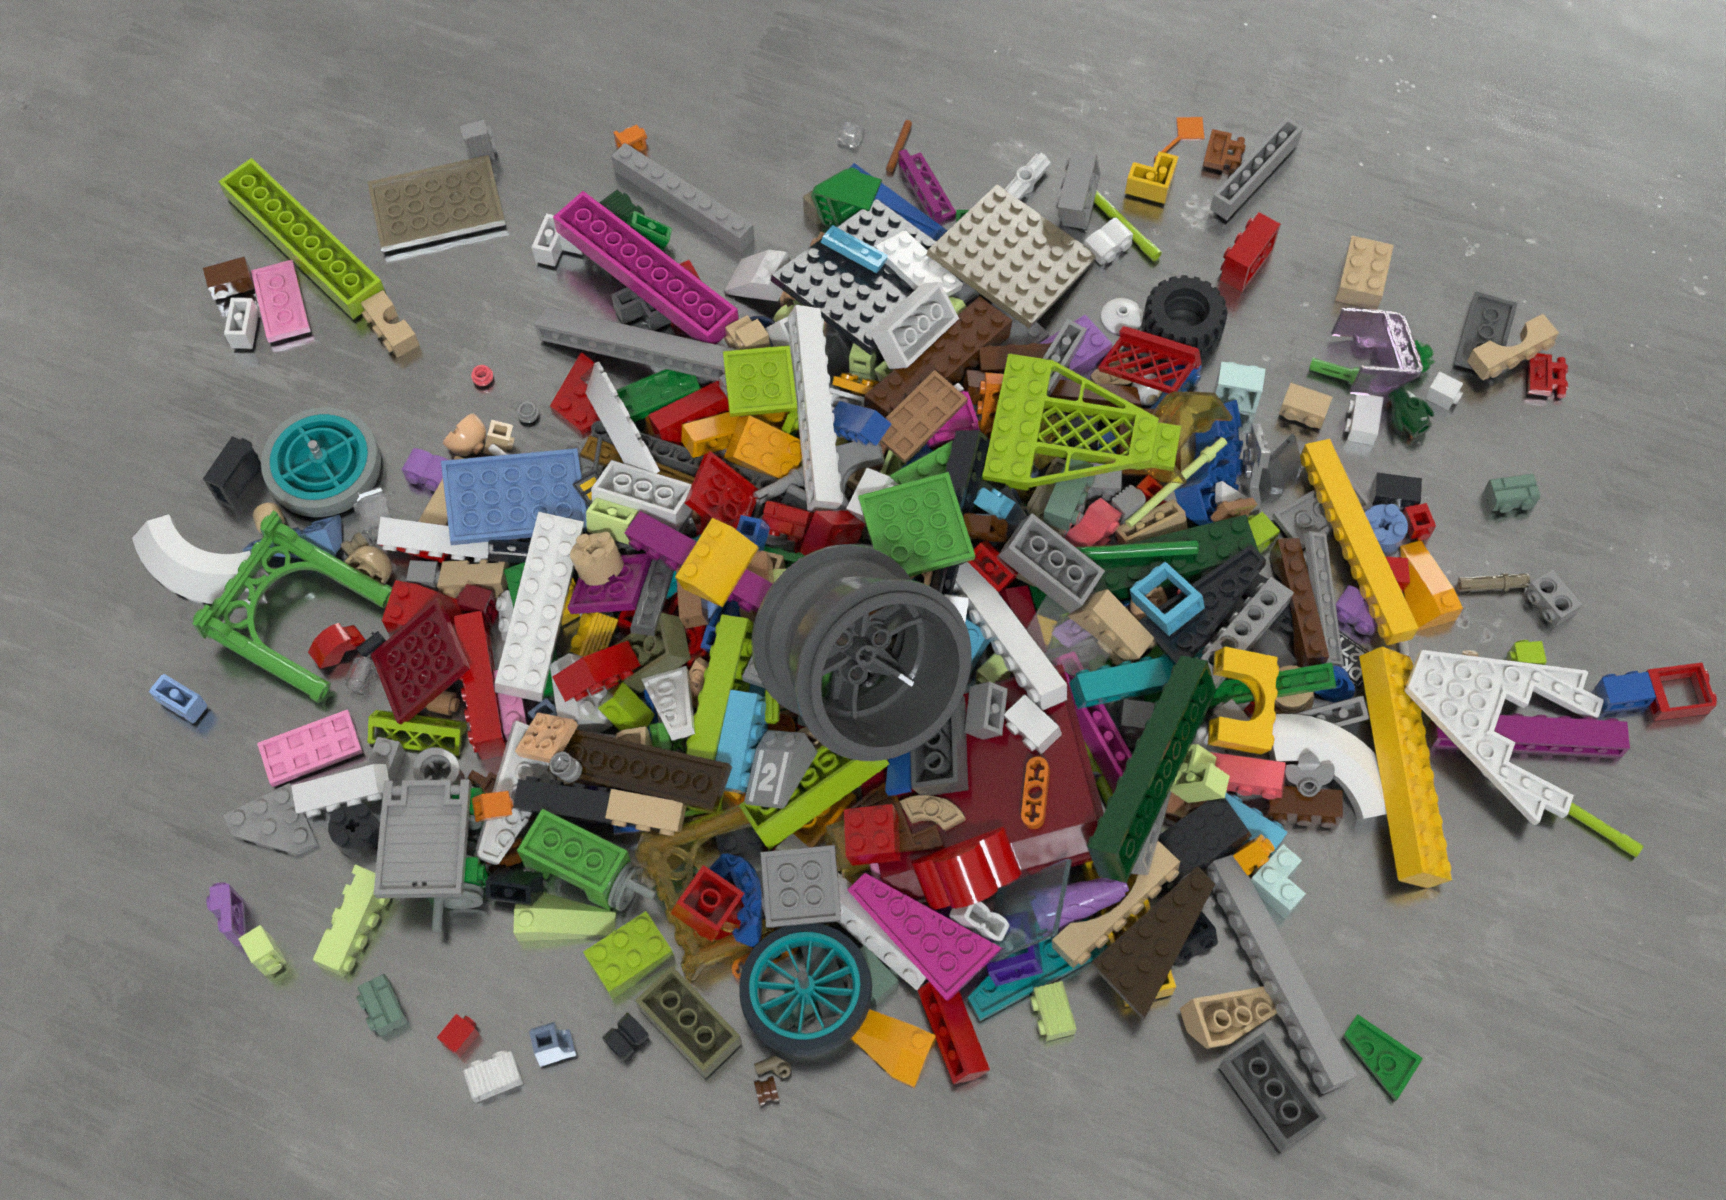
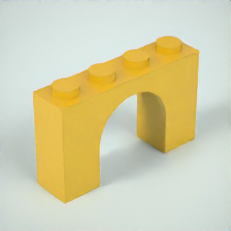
M1223 647L1215 651L1213 675L1236 679L1246 684L1253 693L1255 710L1249 721L1220 716L1209 721L1208 745L1256 754H1263L1271 750L1274 744L1273 724L1276 720L1274 703L1278 694L1276 689V678L1279 674L1278 657L1230 647Z

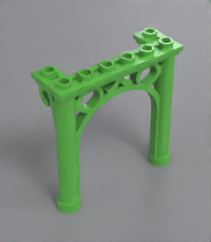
M273 510L270 516H265L261 522L260 530L264 536L262 540L254 544L251 549L252 554L247 561L243 560L241 562L237 575L226 583L222 596L220 598L217 597L211 607L205 605L203 609H199L193 617L194 622L192 624L203 639L207 637L217 641L310 695V699L320 703L327 695L331 683L270 649L258 637L255 627V614L261 597L276 580L286 574L299 570H313L323 573L382 608L387 606L393 587L388 584H381L301 538L294 530L284 525L278 513ZM277 553L285 555V565L277 569L268 567V562L273 555ZM290 553L306 562L291 563ZM263 565L265 572H267L269 576L267 577L264 574L260 578L253 579V577L256 575L258 570ZM246 588L249 589L247 599L251 601L250 605L246 601L238 600ZM236 608H246L247 619L240 623H232L230 621V616ZM246 627H249L251 637L254 641L245 637L244 635L240 634L235 630H242Z

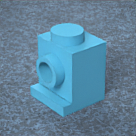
M984 487L978 491L974 504L989 514L997 516L998 519H1005L1016 503L993 488L990 492Z

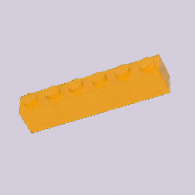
M727 412L683 424L681 441L692 458L702 456L709 451L713 453L727 449L741 416L730 417V413ZM790 412L752 415V417L782 431L787 415Z

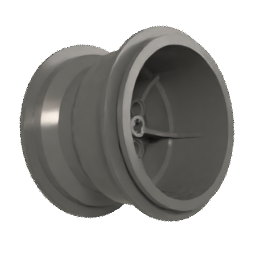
M845 544L826 547L814 551L792 564L776 579L766 593L758 609L752 632L754 666L764 688L783 707L801 715L809 731L822 745L840 756L853 760L879 761L898 757L928 741L946 724L956 710L965 692L971 670L970 636L962 615L954 604L936 589L926 584L912 581L906 571L888 555L861 545ZM884 607L883 609L869 616V612ZM898 633L895 645L889 655L884 649L891 643V636ZM868 670L876 672L871 679L859 687V684L866 680ZM833 671L830 697H822V676Z

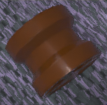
M773 1076L768 1077L765 1081H754L760 1106L765 1105L770 1100L774 1102L779 1101Z

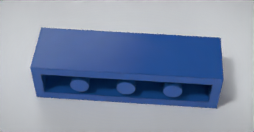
M839 401L832 411L834 413L833 427L838 438L843 437L846 440L851 439L855 443L859 441L865 446L867 444L877 446L892 424L876 410Z

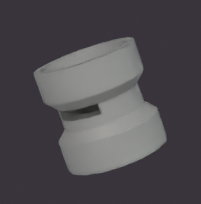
M556 753L550 760L551 772L565 782L571 783L580 777L582 766L580 762L572 758L568 753Z

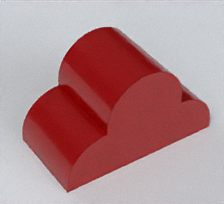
M1004 826L911 861L928 906L932 910L948 906L963 908L992 896L998 891L999 887L1014 881L1022 874Z

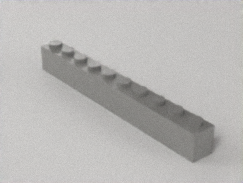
M549 307L544 309L534 323L539 340L719 381V377L725 374L723 351L736 350Z
M1233 855L1213 861L1203 872L1215 883L1213 891L1217 901L1226 913L1229 924L1235 930L1242 948L1249 956L1253 969L1258 973L1266 993L1273 1001L1276 1012L1282 1018L1290 1038L1297 1046L1302 1061L1307 1065L1313 1076L1315 1085L1322 1094L1346 1085L1356 1078L1357 1074L1250 877L1246 875Z

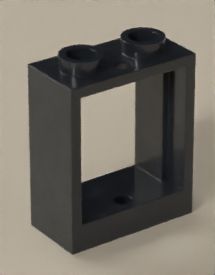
M232 436L203 477L214 498L233 508L236 507L261 470L259 455L254 451L253 444L244 438L238 439Z

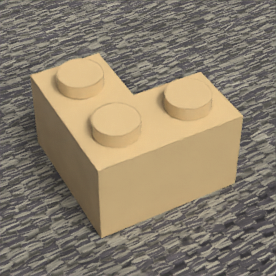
M747 315L725 327L726 336L724 340L729 348L744 350L770 347L769 334L758 319L751 321Z

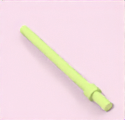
M1221 437L1211 447L1207 446L1200 452V456L1130 516L1125 521L1126 525L1132 528L1202 465L1212 461L1216 457V453L1227 444V441Z

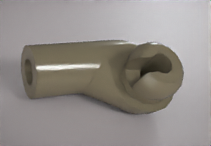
M777 1056L754 1063L758 1076L769 1071L781 1078H787L791 1074V1065Z

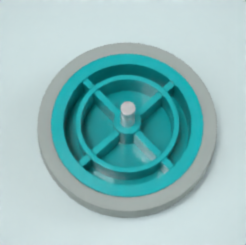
M331 407L305 410L286 419L268 438L261 457L262 475L272 496L289 511L307 517L332 516L354 507L372 490L381 468L379 445L367 424L348 411Z

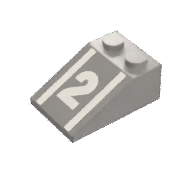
M767 730L755 751L744 801L746 805L785 808L818 753L805 733Z

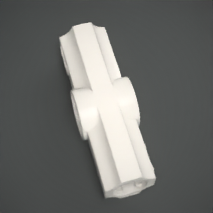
M1036 153L1026 166L1018 169L1017 176L1005 190L1019 200L1025 194L1033 191L1034 184L1051 165L1047 156L1042 153Z

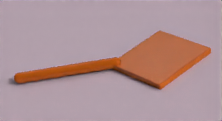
M1177 117L1178 136L1161 152L1166 153L1181 139H1204L1203 118Z

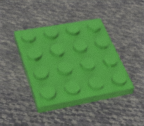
M949 472L858 496L873 549L891 557L906 571L909 577L975 559V553Z

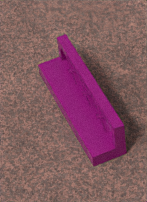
M907 149L899 151V166L928 216L937 223L956 217L954 207L922 153L919 152L910 156ZM918 160L920 161V163H921V168H920V169H918L917 166L915 165V163H914L915 161H918ZM922 176L930 178L929 185L925 182ZM931 191L939 194L938 200L935 199ZM941 207L947 208L949 212L942 214Z

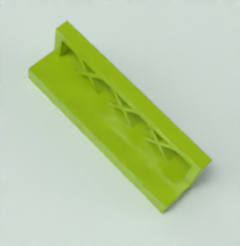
M375 710L368 717L367 743L375 744L377 739L374 737L375 727H381L388 734L385 739L391 737L394 741L400 742L405 749L424 751L428 748H442L453 755L459 756L461 754L462 735L466 732L467 722L415 715L411 720L400 725L396 722L393 712ZM399 730L406 731L411 739L407 742L401 741L395 733ZM422 733L429 734L434 742L430 745L423 744L418 736ZM445 736L454 737L455 748L446 747L441 739Z

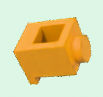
M1260 834L1240 847L1233 857L1248 876L1256 866L1259 868L1270 860L1268 856L1275 851V848L1269 839H1265Z

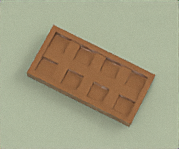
M934 370L885 418L892 424L880 442L906 463L968 402V398Z

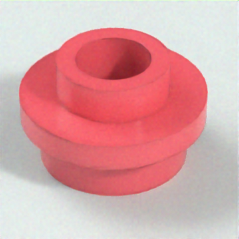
M478 365L471 374L472 381L478 386L488 385L493 380V372L485 365Z

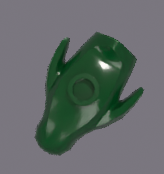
M1395 385L1388 389L1387 396L1392 405L1391 418L1394 427L1398 431H1403L1404 428L1410 434L1411 439L1426 433L1432 426L1428 415L1430 417L1434 416L1430 406L1421 398L1405 390L1402 386Z

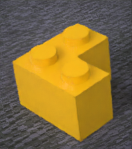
M1159 151L1153 167L1133 162L1127 178L1125 193L1165 204L1176 172L1179 156Z

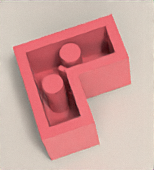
M1100 498L1089 505L1081 522L1071 528L1064 539L1074 547L1109 545L1111 542L1109 537L1119 527L1120 523L1118 520L1122 513Z

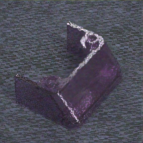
M1343 307L1331 332L1332 335L1353 337L1354 343L1358 348L1373 350L1378 366H1361L1350 389V394L1386 396L1419 377L1423 370V365L1407 319L1403 314L1396 311Z

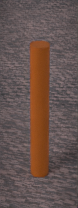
M905 120L886 166V171L888 172L894 171L899 158V151L903 149L912 126L910 120Z

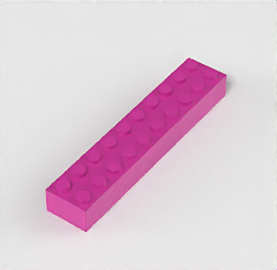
M582 191L553 216L558 234L696 341L717 345L726 336L725 327L739 320L738 309L586 192Z

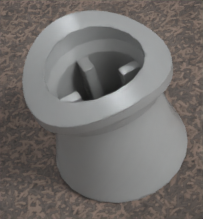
M428 748L422 751L414 761L413 776L415 780H451L453 785H460L461 780H465L458 760L445 749Z

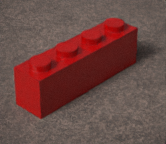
M930 982L918 989V994L934 1035H936L937 1043L953 1084L976 1080L990 1071L960 992L958 991L947 1001Z

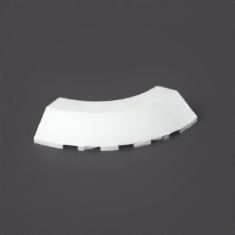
M599 361L596 362L587 386L586 395L622 461L626 465L652 473L660 472L644 441L637 439L641 435L631 420L623 402L617 397L618 393Z
M169 514L146 521L132 537L140 560L157 581L169 591L201 604H212L217 597L220 598L225 591L226 583L237 575L241 562L243 560L247 561L251 555L250 551L236 554H217L201 550L184 540ZM259 570L253 577V579L261 577ZM248 588L244 590L238 600L246 601L250 605L251 601L247 599L249 595ZM265 593L261 597L259 603L267 601Z
M1276 714L1272 733L1274 735V744L1271 750L1268 751L1271 761L1298 763L1304 753L1312 752L1320 760V765L1334 764L1335 773L1333 779L1344 789L1357 819L1387 814L1377 756L1365 743L1343 728L1322 719L1297 714Z

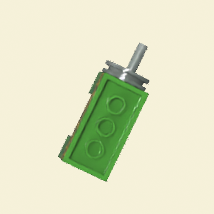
M544 809L539 813L517 850L527 870H532L533 873L535 871L537 873L541 872L545 879H548L549 875L553 874L583 889L589 901L609 911L612 907L623 911L629 905L635 893L654 900L657 895V891L640 883L643 868L631 862L627 850Z

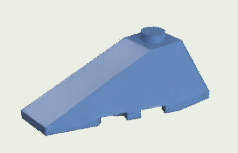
M340 515L314 521L312 525L303 530H300L299 527L292 529L301 538L334 557L341 548L342 531ZM262 539L250 542L243 549V552H251V549L254 546V544L258 541L260 542ZM281 553L273 555L278 557H285V555ZM290 553L291 558H299L298 556Z

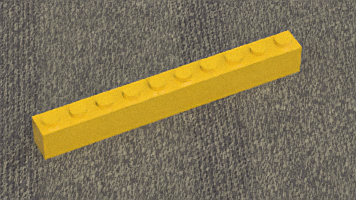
M1326 439L1305 444L1300 454L1301 465L1305 467L1308 473V480L1316 490L1318 502L1322 503L1325 517L1333 527L1334 537L1342 547L1343 557L1349 562L1351 574L1360 586L1361 596L1366 599L1369 613L1377 623L1380 637L1384 639L1386 645L1412 640L1419 629L1331 440Z

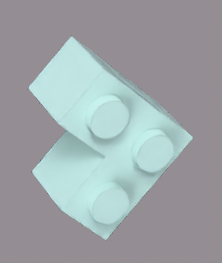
M1283 844L1252 877L1251 881L1260 898L1286 919L1300 904L1306 893L1289 879L1298 869L1302 860Z

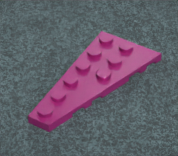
M866 873L848 889L849 893L947 1001L1003 949Z

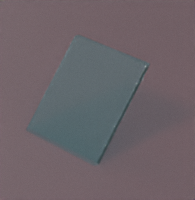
M1065 859L1040 870V872L1034 875H1029L998 889L993 913L1003 916L1010 926L1002 941L988 940L1003 948L990 962L1058 935L1071 859Z

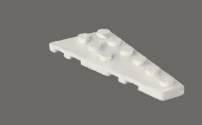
M515 721L512 724L492 792L509 791V797H511L513 804L518 779L526 780V776L540 778L542 783H549L550 780L557 778V775L550 774L547 771L549 763L517 755L515 750L530 726L519 721ZM513 808L512 815L508 817L484 821L474 857L495 865L499 864L515 841L520 830L528 822L532 813L518 811Z

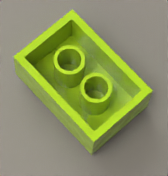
M647 911L583 951L586 960L612 1000L675 959L672 949Z

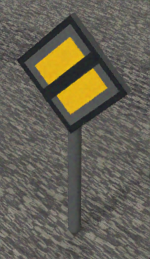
M598 436L592 473L572 484L588 507L592 504L591 488L600 477L597 469L602 436Z

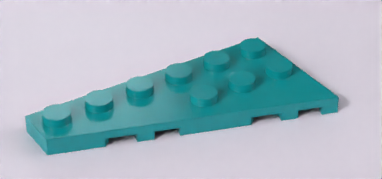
M1088 917L1080 922L1089 921L1091 919L1090 917ZM1038 922L1036 928L1043 973L1000 986H996L989 975L970 994L967 1000L978 1020L982 1021L1032 994L1034 988L1048 985L1095 960L1108 948L1107 945L1104 944L1099 949L1095 947L1090 952L1091 957L1083 965L1078 963L1072 968L1052 948V940L1055 937L1046 940L1044 934L1050 931L1049 929L1042 931ZM1026 936L1004 959L1028 953Z

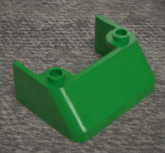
M850 167L814 186L811 197L821 223L829 228L832 225L838 227L862 209L870 211L882 179L863 174L859 170Z

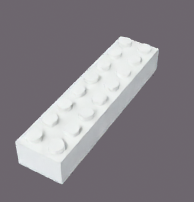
M538 512L495 680V692L542 702L575 568L570 559V551L576 544V538L583 534V521Z

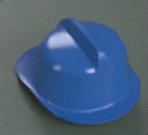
M1333 665L1337 688L1314 691L1326 701L1334 703L1352 698L1355 693V685L1344 668Z

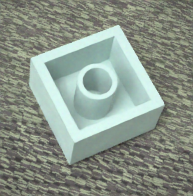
M1221 362L1212 406L1237 399L1239 411L1255 414L1263 391L1265 369L1254 365L1246 366L1234 362Z

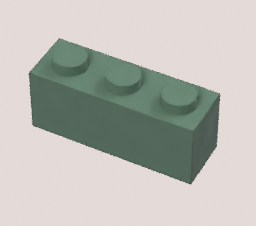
M1071 459L1069 471L1094 467V464ZM1066 462L1062 468L1061 473L1065 471ZM1096 475L1057 482L1044 510L1043 522L1066 531L1070 530L1072 523L1076 525L1080 516L1079 506L1085 505L1088 496L1086 489L1093 486Z

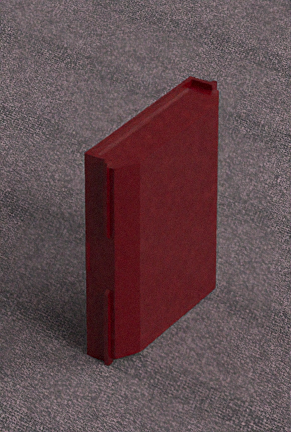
M1063 664L1053 667L1067 684V700L1043 710L1059 726L1062 733L1042 754L1036 749L1031 751L1022 742L1024 738L1019 733L1014 735L1006 727L1007 721L1004 716L1003 732L1000 736L982 740L966 733L968 790L930 795L944 798L953 803L966 818L965 821L945 832L938 824L931 821H919L912 824L904 811L912 834L936 825L945 848L1004 826L1022 874L1014 881L1001 887L1093 861L1087 849L1089 838L1094 835L1098 819L1103 816L1104 811ZM1015 677L994 683L1008 689L1005 713L1024 695L1028 697L1027 691L1024 687L1018 685ZM969 692L963 694V696L965 697L966 716H967ZM1042 757L1047 761L1050 768L1045 821L1041 827L1030 829L1025 826L1021 818L1026 765L1031 758ZM1037 764V767L1032 769L1036 773V780L1040 781L1039 771L1044 769L1041 764ZM888 766L860 785L862 798L886 781ZM1033 787L1029 791V796L1033 799H1037L1042 795L1040 787ZM911 789V792L897 794L899 801L911 796L920 795L913 789ZM1031 804L1033 808L1032 814L1030 816L1027 815V817H1029L1031 822H1034V819L1039 818V816H1037L1035 811L1036 805ZM941 849L900 852L901 861L878 863L882 882L915 901L928 906L911 861Z

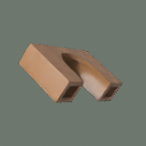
M757 551L746 569L774 583L771 558L767 551ZM677 581L679 619L685 628L708 625L707 600L684 590ZM751 610L753 615L756 616L757 613Z

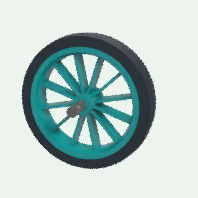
M816 923L785 926L763 938L747 957L739 984L741 1009L754 1033L773 1049L794 1056L824 1054L846 1043L863 1024L868 1014L872 997L870 969L856 944L840 931ZM809 946L806 972L799 971L790 949ZM813 946L829 950V954L813 975L810 976ZM787 951L797 972V978H794L772 961ZM835 955L847 966L818 979ZM769 966L793 984L761 982L766 968ZM851 973L853 989L820 987ZM759 989L791 991L760 1005ZM819 994L852 997L847 1009L843 1012ZM794 998L776 1023H773L764 1013V1011ZM816 1000L840 1016L836 1022L827 1028L824 1027L814 1005ZM800 1003L801 1012L798 1033L781 1028ZM811 1004L822 1030L802 1033L806 1005Z

